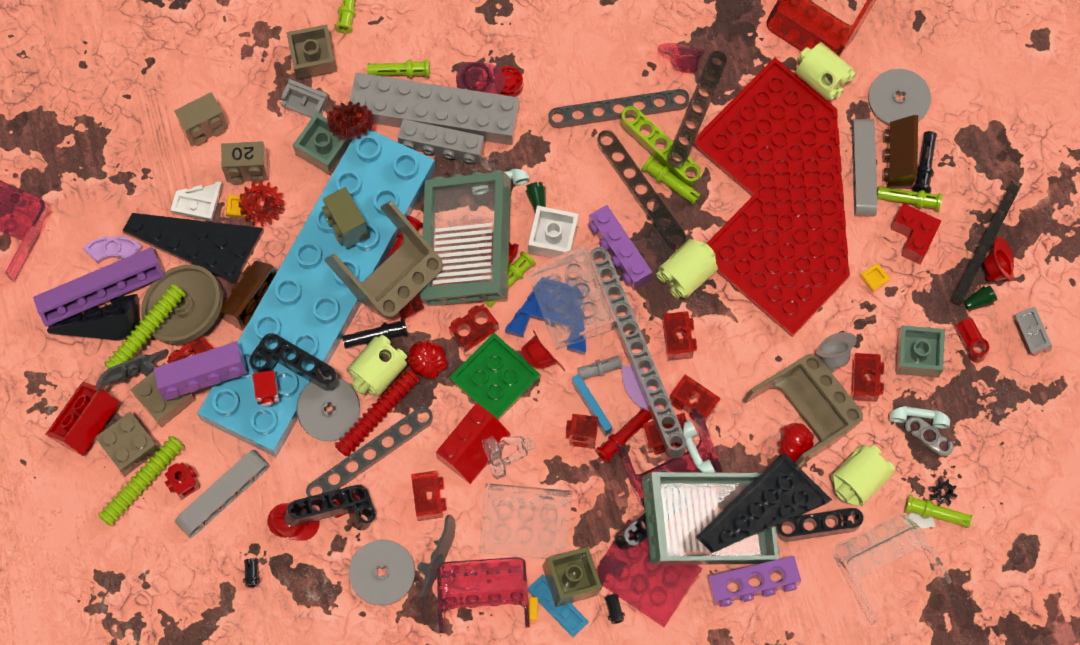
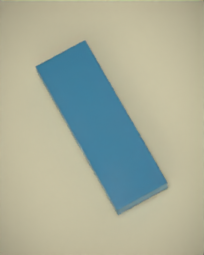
M575 375L572 377V386L605 437L612 433L611 423L581 376Z
M543 574L527 589L533 597L538 598V603L572 638L589 623L571 603L559 607L555 606L546 577Z

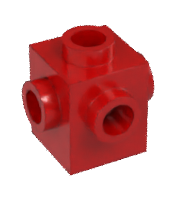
M183 462L173 464L167 469L168 472L164 473L168 479L164 483L171 493L176 491L181 500L199 489L198 484L194 480L197 477L191 466L186 467Z

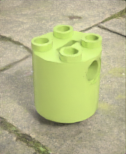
M822 42L817 44L812 50L806 47L797 58L800 65L795 75L826 100L832 101L834 98L837 99L843 93L844 89L842 87L845 83H850L857 74L854 72V68Z
M689 239L665 263L658 267L656 276L662 283L666 282L671 287L669 291L676 299L680 297L687 299L718 270L715 253L706 243Z
M384 335L374 337L346 369L354 379L351 386L362 395L368 391L372 395L380 397L407 366L405 359L408 356L400 349L395 350L390 345L391 341ZM379 356H385L388 362L381 361Z
M873 444L870 447L861 445L831 475L835 488L834 492L843 502L861 507L893 476V472L896 469L892 463L882 458L878 447Z

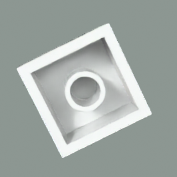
M537 206L528 243V252L530 254L570 261L579 223V214Z

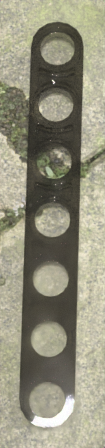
M713 51L708 57L667 154V162L674 168H680L686 162L724 71L727 57L721 51ZM712 58L720 59L722 64L716 65ZM711 73L714 75L715 80L707 79L705 74ZM699 89H705L709 96H702L699 93ZM692 105H699L702 108V112L694 111ZM686 121H692L696 128H689L686 125ZM679 137L687 138L689 144H682L679 141ZM678 153L681 155L682 161H676L672 154Z
M609 130L600 132L597 137L599 149L667 245L674 250H678L686 242L685 232L616 135ZM608 136L612 139V143L604 145L601 143V139ZM617 152L622 153L624 159L622 161H615L612 158L613 154ZM626 169H633L636 174L634 177L628 178L624 175V171ZM638 185H644L647 188V192L638 194L635 188ZM654 201L658 203L659 208L651 211L648 209L647 204ZM667 218L671 224L668 227H662L659 225V220ZM674 234L680 235L682 242L679 244L673 243L670 240L671 236Z
M1014 179L1012 180L951 302L961 306L1022 183Z

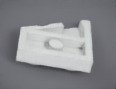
M217 181L209 186L203 187L200 185L192 189L176 191L171 206V213L213 221L223 186L222 182Z

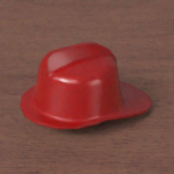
M1002 237L995 239L993 251L984 259L985 274L988 281H1001L1004 279L1012 281L1014 279L1013 253L1009 244Z
M536 333L521 348L523 355L531 366L542 369L557 364L565 371L557 359L542 345Z
M289 503L279 504L270 511L267 524L269 530L276 536L306 541L317 534L319 520L298 526H290L285 523L283 514Z

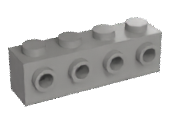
M406 119L402 120L398 135V143L415 151L443 156L448 159H457L467 163L480 164L485 147L484 136Z

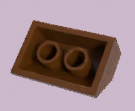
M918 115L891 121L888 129L884 130V142H887V148H884L883 161H887V168L883 169V180L886 181L887 188L912 189L918 171Z
M254 261L252 265L247 266L243 273L244 277L240 282L234 284L229 298L223 300L220 312L223 320L241 331L245 329L276 275L274 266L259 261Z

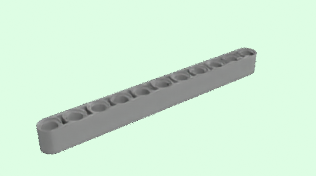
M595 247L590 252V268L665 450L670 457L680 458L686 450V438L609 253L603 247ZM597 258L604 259L602 262L595 261ZM610 276L611 279L604 280L602 279V277ZM617 294L619 297L611 298L610 295ZM625 312L626 315L618 316L617 313ZM627 330H631V331H633L634 333L631 334V335H628V334H625L624 332L627 331ZM640 349L642 350V352L634 353L632 352V350ZM642 367H647L650 370L647 372H642L639 369ZM649 386L657 387V389L654 391H651L647 388ZM661 404L664 405L665 408L659 410L656 409L655 406ZM669 423L672 424L673 427L670 429H666L663 427V425ZM677 442L681 444V447L673 448L671 444Z

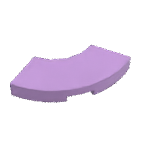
M105 236L91 241L82 249L99 264L110 258L124 259L140 252L143 247L128 237Z
M623 365L622 382L626 393L638 408H645L649 411L632 367Z

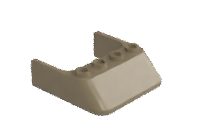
M392 201L383 204L380 208L399 229L403 236V242L362 283L358 281L336 254L324 259L360 302L387 318L396 315L442 270L443 266L439 255Z
M814 354L802 357L753 387L743 399L747 403L771 388H777L785 394L820 440L818 445L803 453L795 462L799 467L837 443L863 419V413L824 362Z

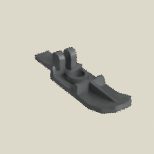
M167 349L151 355L143 354L110 367L97 380L96 389L101 391L107 385L116 381L124 383L126 377L134 376L138 372L143 373L147 377L153 372L154 363L166 358Z
M451 515L445 517L444 530L439 541H434L437 547L432 552L430 564L419 563L417 569L425 575L424 586L419 596L423 600H427L434 581L440 575L455 538L456 524L454 517Z

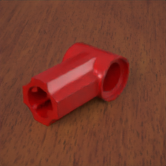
M973 318L962 320L955 325V328L968 351V358L976 363L984 361L989 351L988 341L982 337ZM979 347L983 350V353H977L973 348Z

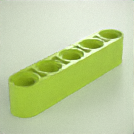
M634 106L624 108L620 118L622 127L664 167L668 166L672 174L690 187L696 185L701 175L700 167L638 108ZM629 114L633 115L635 117V120L628 121L626 120L625 116ZM648 129L651 134L647 136L642 135L640 130ZM662 143L666 148L659 150L655 147V144ZM677 157L681 163L673 164L670 158ZM687 171H692L695 173L696 177L692 179L688 178L685 173Z

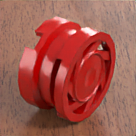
M505 66L497 71L494 78L496 92L499 95L512 97L520 95L524 86L523 75L520 70L513 66Z

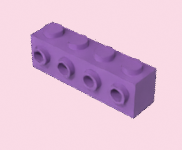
M605 205L589 214L588 227L590 231L597 235L601 247L608 251L614 267L619 268L624 282L635 291L652 281L651 269L609 206Z
M237 341L154 368L157 389L165 401L248 374L244 354Z

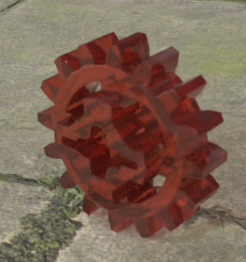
M350 101L348 105L341 103L340 108L334 106V111H329V117H327L329 131L334 132V136L341 135V139L349 137V140L356 136L360 139L361 134L368 135L367 130H372V125L374 124L372 111L367 110L366 105L360 107L359 102L356 105H352Z
M259 181L258 186L252 182L251 189L244 188L245 194L240 193V200L242 201H239V207L242 208L240 209V214H246V222L252 219L254 226L257 222H260L261 227H264V222L272 225V219L279 220L278 214H283L284 200H282V192L277 193V186L270 188V182L264 186L262 181ZM260 198H262V202L264 204L262 210L259 204Z

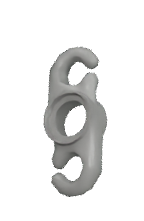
M911 417L906 421L905 429L908 432L911 431V423L917 422L919 424V429L911 433L919 439L923 446L928 447L939 456H948L953 452L954 446L951 441L948 442V449L946 451H942L939 448L942 442H947V438L941 436L936 427L931 426L919 417ZM924 432H933L935 440L932 442L926 441L923 437Z

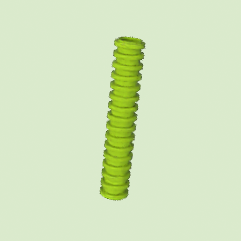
M175 284L169 285L170 289L165 290L166 294L161 295V299L156 301V305L153 304V309H149V314L143 316L144 320L139 321V326L136 325V329L134 331L131 330V335L126 336L127 340L122 341L123 345L117 347V352H113L114 355L109 357L108 362H104L105 367L109 369L133 359V355L138 354L137 350L143 348L142 344L147 343V338L150 339V335L155 334V329L160 328L159 324L164 323L163 319L169 317L168 314L173 312L172 309L177 307V303H181L182 297H186L185 293Z
M169 436V440L163 442L164 446H160V450L158 452L155 451L154 456H150V461H146V465L140 467V472L137 471L135 473L136 476H132L131 481L126 482L127 486H123L121 488L122 491H118L117 496L112 498L113 501L108 502V506L102 508L104 511L98 513L99 518L108 526L113 527V522L118 521V517L124 515L123 511H127V507L132 506L133 501H137L136 497L138 495L141 496L143 490H147L146 486H150L151 481H155V477L161 475L160 471H164L165 466L170 465V460L173 461L175 459L174 456H178L179 451L184 450L183 445L176 438Z

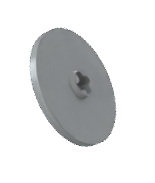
M899 68L887 70L877 76L870 87L868 99L874 115L880 121L889 125L891 121L912 115H918V122L921 121L929 110L931 93L927 83L921 76L913 71ZM903 95V101L901 99L896 100V96L900 97Z
M325 376L323 377L324 381L326 379H332L331 376H329L328 378ZM338 378V384L332 390H324L309 382L302 389L298 397L296 411L299 423L308 435L321 441L339 440L340 437H344V433H348L349 428H353V424L357 423L360 406L354 389L346 381ZM327 405L333 408L332 411H329V415L327 411H324V407Z
M376 540L365 544L355 553L349 566V580L355 593L365 602L378 606L390 605L401 600L410 591L415 579V566L411 555L403 546L390 540ZM379 568L382 570L386 568L387 576L384 577L381 575L380 577H377V570Z

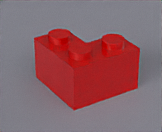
M904 203L894 220L891 230L909 238L902 257L921 265L942 221Z

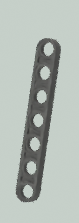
M674 89L556 107L550 110L548 122L553 128H565L618 120L621 118L622 113H616L613 107L621 104L626 108L627 106H633L637 101L645 104V108L640 110L644 115L678 111L688 106L689 94L684 89ZM677 95H682L686 101L678 104L674 98ZM662 98L665 100V105L658 107L654 104V100ZM600 107L604 110V114L596 116L592 111ZM579 110L583 112L584 116L581 119H575L572 113ZM556 113L561 114L563 120L561 122H554L552 116ZM630 114L625 116V118L634 117L633 115H630Z
M427 407L415 409L312 481L306 488L307 496H311L310 491L313 487H320L322 493L345 486L429 427L433 421L431 410ZM426 412L429 414V420L424 423L417 420L418 414ZM404 424L412 428L408 435H403L399 432L400 427ZM385 437L393 438L394 443L391 447H384L382 445V440ZM368 449H373L376 452V456L372 460H367L364 457V453ZM349 462H356L358 464V469L355 472H348L346 470ZM332 474L340 476V482L336 485L328 482V478Z

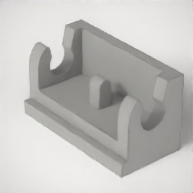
M291 79L288 80L281 99H283L282 107L310 118L316 112L323 115L329 103L326 93Z
M1036 307L1015 314L1031 354L1038 356V353L1042 351L1046 353L1052 351V344Z

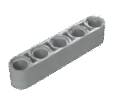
M853 119L854 215L876 216L874 119Z
M251 450L182 511L174 522L189 538L194 537L261 477L269 468L268 463L255 450Z

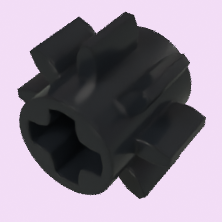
M938 479L936 481L937 487L931 486L930 491L934 492L930 499L936 500L938 506L942 503L950 506V498L956 499L958 496L953 493L957 486L949 484V479L943 483ZM942 489L945 490L946 496H942V495H941V494H942V492H941Z

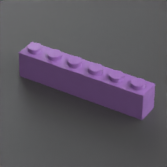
M150 247L38 294L33 299L45 327L165 276L153 248Z

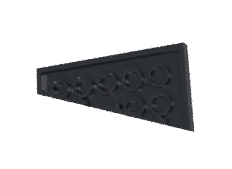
M132 213L122 231L128 236L191 265L201 266L213 275L235 284L262 237L264 228Z
M784 453L699 533L696 538L711 553H714L828 504L832 499Z

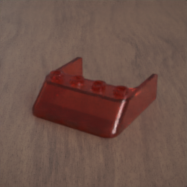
M777 0L767 19V27L772 33L800 51H803L806 47L812 50L817 44L822 42L841 57L855 38L876 0L866 1L853 25L843 22L811 0Z

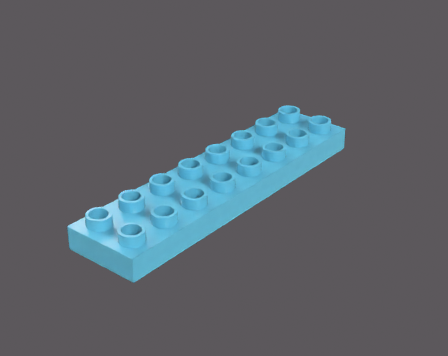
M360 125L237 342L244 354L248 374L213 385L197 413L201 421L277 458L298 420L296 411L298 397L302 389L310 381L276 362L271 371L274 370L277 376L280 401L275 402L271 406L258 405L255 399L252 375L254 372L249 363L250 356L265 335L274 333L324 363L329 364L342 340V335H345L362 302L355 297L324 259L336 254L358 281L362 283L385 261L397 240L399 229L380 207L392 201L405 217L410 216L424 192L425 180H430L436 170L435 159ZM344 187L347 188L363 216L369 235L368 238L347 249L343 243H338L332 226L328 225L322 210L324 206L323 198ZM272 342L267 346V348L274 349L277 347L278 344ZM289 353L285 359L292 360L296 354ZM259 360L256 362L255 366L262 367L265 365L266 361ZM307 364L304 366V370L310 371L315 365Z

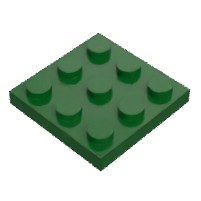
M493 333L449 378L472 401L477 402L499 420L541 377V374L498 335Z

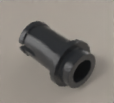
M250 558V562L249 559H245V578L243 583H245L247 588L258 587V583H260V578H258V559Z
M618 594L608 595L604 598L609 612L608 620L611 621V624H618L624 621L625 613L621 610Z

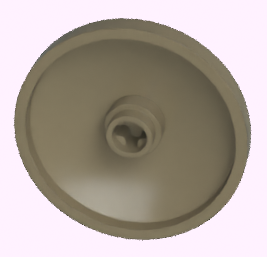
M181 265L164 272L165 277L155 280L151 284L141 306V317L144 320L143 316L149 314L148 310L153 309V304H157L156 301L161 299L162 294H166L165 290L170 289V284H175L185 293L186 297L181 298V303L176 304L177 307L172 309L173 312L168 314L169 317L163 319L164 323L159 324L160 328H156L155 334H151L160 342L172 345L185 344L205 334L217 320L223 304L221 285L210 271L197 265Z

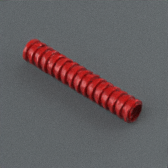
M405 369L404 374L399 375L400 379H396L395 384H391V388H387L386 393L381 394V399L378 398L376 400L377 403H373L372 408H368V412L363 413L362 418H358L359 422H355L353 424L354 427H350L349 432H345L344 437L339 438L340 441L335 443V447L340 453L347 457L350 456V452H354V448L360 446L359 443L364 441V437H368V433L373 432V428H377L379 422L382 423V418H386L387 413H391L392 408H396V404L401 403V398L404 399L406 397L405 394H409L410 389H414L415 384L420 383L419 378L411 370Z

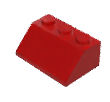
M82 381L45 435L72 452L83 456L90 450L95 437L103 431L107 420L115 414L120 402L104 389L99 391L96 389V386Z
M476 402L438 448L436 457L471 485L508 440L511 433L493 414Z

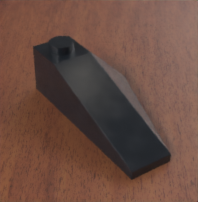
M133 294L110 300L111 304L100 308L96 305L83 314L78 313L49 325L47 332L49 334L111 340L123 338L127 340L126 336H130L131 330L134 331L136 329L135 326L140 324L138 296Z

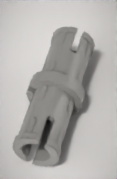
M617 355L602 361L598 359L595 360V363L578 367L577 372L583 380L598 375L602 377L605 373L622 369V364Z

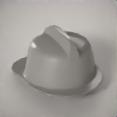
M848 332L832 334L822 342L815 353L820 356V359L833 373L839 367L848 364L851 350L857 341L856 336Z

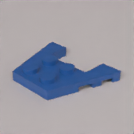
M542 277L528 296L527 301L517 311L510 324L506 326L505 333L524 338L529 319H538L572 329L567 350L585 355L584 288Z

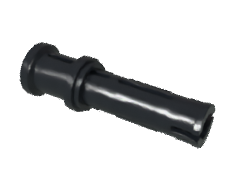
M933 131L924 132L916 182L912 188L914 192L924 190L925 193H931L932 190L930 182L934 176L932 162L937 133ZM927 147H929L928 158H926Z
M401 318L398 322L389 324L384 322L380 327L342 335L344 347L347 349L367 344L374 337H380V335H384L390 341L391 338L403 335L408 337L405 320Z

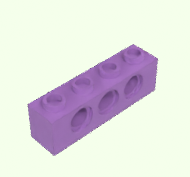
M790 556L710 575L707 582L713 605L727 607L733 604L732 601L741 600V602H748L754 600V596L757 595L769 597L775 595V591L784 589V592L796 590L797 586L801 583V577L795 556ZM778 573L782 577V581L773 582L770 575ZM756 578L760 581L761 585L754 588L749 584V580ZM734 583L738 585L739 591L732 593L728 590L727 585Z

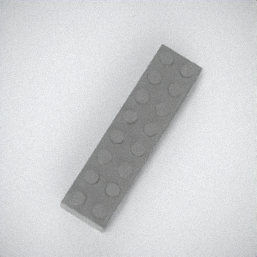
M356 72L348 114L350 120L398 128L401 127L402 120L406 119L484 136V141L513 145L520 101L518 97Z

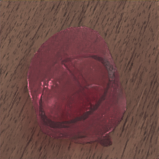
M664 43L658 46L660 52L670 55L675 69L686 73H695L697 71L700 55L705 53L703 49L692 48L678 43Z
M467 62L458 69L456 74V83L460 89L500 94L506 83L503 71L498 66L487 63Z

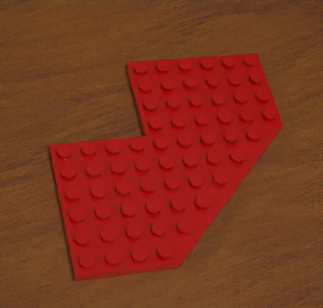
M774 57L692 140L691 144L752 195L706 243L715 253L718 266L717 272L788 334L794 337L849 279L850 270L848 265L837 108Z

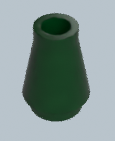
M534 182L526 185L527 190L525 192L534 209V213H536L537 206L546 207V186H543V182Z
M989 285L987 287L983 286L968 299L964 300V304L970 312L994 305L993 302L998 299L994 290Z

